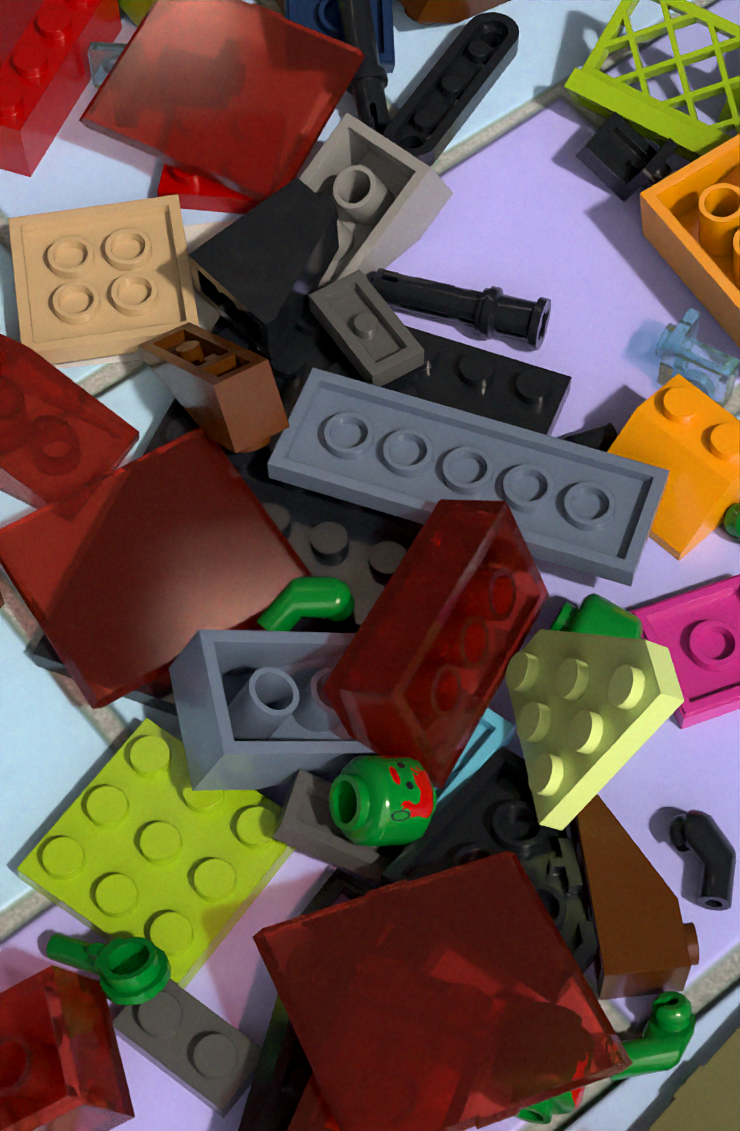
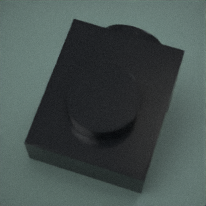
M614 112L575 156L625 202L639 188L642 187L646 190L666 177L672 168L665 161L677 148L678 144L669 138L655 150L626 121Z

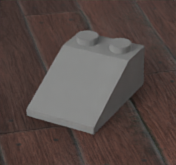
M349 113L344 115L299 178L315 193L320 191L327 195L335 205L339 216L337 220L339 249L316 291L359 269L370 282L374 276L376 277V271L379 268L385 269L420 240L453 195L450 188L430 166Z

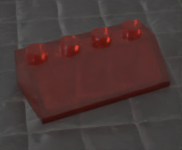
M440 499L322 687L349 736L379 755H408L414 758L423 766L434 788L443 789L502 683L511 658L519 652L550 596L507 501Z

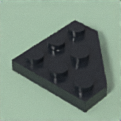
M504 746L487 761L436 815L423 836L412 841L381 874L379 886L381 892L553 1010L593 963L598 948L593 923L587 920L581 895L583 882L572 837H567L566 828L560 831L539 825L532 791L529 788L525 760Z

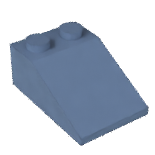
M198 629L169 667L192 791L256 790L290 783L299 769L319 777L341 772L349 761L358 756L409 754L380 634Z

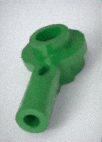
M56 933L50 938L46 948L47 957L50 960L99 976V983L106 998L118 1005L129 1006L150 1001L165 988L171 977V965L165 952L156 947L152 941L143 937L128 939L118 937L106 945L100 942L91 944Z

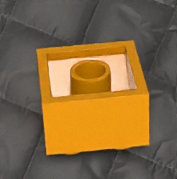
M678 373L636 408L607 453L670 470L667 486L649 537L680 561L724 522L725 514L730 506L740 503V420Z

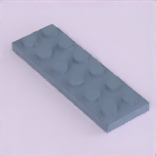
M312 368L288 419L290 427L283 430L267 463L269 478L630 587L632 586L666 489L670 471L316 368Z

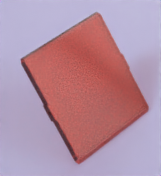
M155 0L79 121L91 130L162 159V163L190 175L197 174L263 202L295 179L364 60L365 55L359 48L288 20L282 14L256 3L250 4L242 0Z
M196 428L116 470L111 469L79 485V489L0 529V564L92 709L103 708L169 672V667L198 629L246 630L257 624V618L290 581L297 577H314L218 443L210 439L201 428Z
M504 851L407 882L405 879L367 891L365 896L264 927L253 936V940L340 1131H463L474 1126L480 1129L518 1115L523 1108L619 1074L633 1064L519 859L513 852Z

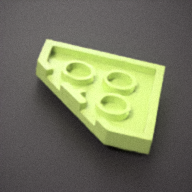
M539 629L522 651L517 652L511 658L508 667L504 671L505 681L509 689L517 725V734L520 738L529 788L532 791L539 825L562 831L684 702L668 647L643 639Z

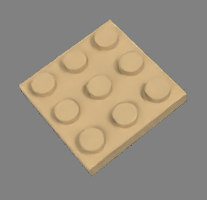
M178 194L8 218L21 348L26 368L139 352L138 345L188 322L199 326Z

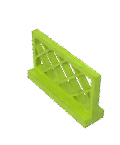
M621 0L582 69L580 70L575 67L564 85L573 101L577 105L605 119H608L616 112L642 138L658 146H661L666 140L671 138L678 144L672 153L690 162L733 138L724 132L736 129L738 135L740 133V115L732 90L740 88V75L729 79L723 53L740 48V26L687 0H651L661 5L665 21L634 32L630 16L640 0ZM670 10H672V11H674V12H676V13H678V14H680V15H682V16H679V17H676V18H673V19H672V18H671V14H670ZM695 23L707 27L713 45L681 55L675 30ZM625 27L627 35L619 37ZM717 32L730 39L719 42ZM668 33L674 58L644 68L637 43ZM630 46L636 71L615 78L599 71L609 53ZM716 56L722 81L691 91L684 66ZM678 69L684 94L664 101L651 97L647 79ZM640 82L642 92L629 85ZM726 92L732 118L712 125L699 121L694 103ZM687 105L689 115L676 108Z

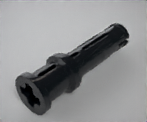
M379 268L376 271L377 277L374 276L373 287L390 308L474 327L475 333L485 339H491L494 335L524 341L527 342L528 348L538 351L544 341L551 313V300L548 298L540 297L537 302L504 295L503 289L496 286L486 287L483 292L469 290L429 279L399 274L384 268Z

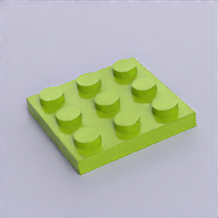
M146 718L16 870L22 881L109 943L118 937L123 939L143 937L152 941L156 947L165 952L170 962V979L185 989L294 852L296 847L272 838L282 807L258 791H192L183 742Z

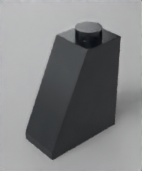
M296 177L188 254L195 292L271 361L281 354L309 303V294L316 291L339 249L337 229L339 216L335 205L323 192L317 191L315 193Z

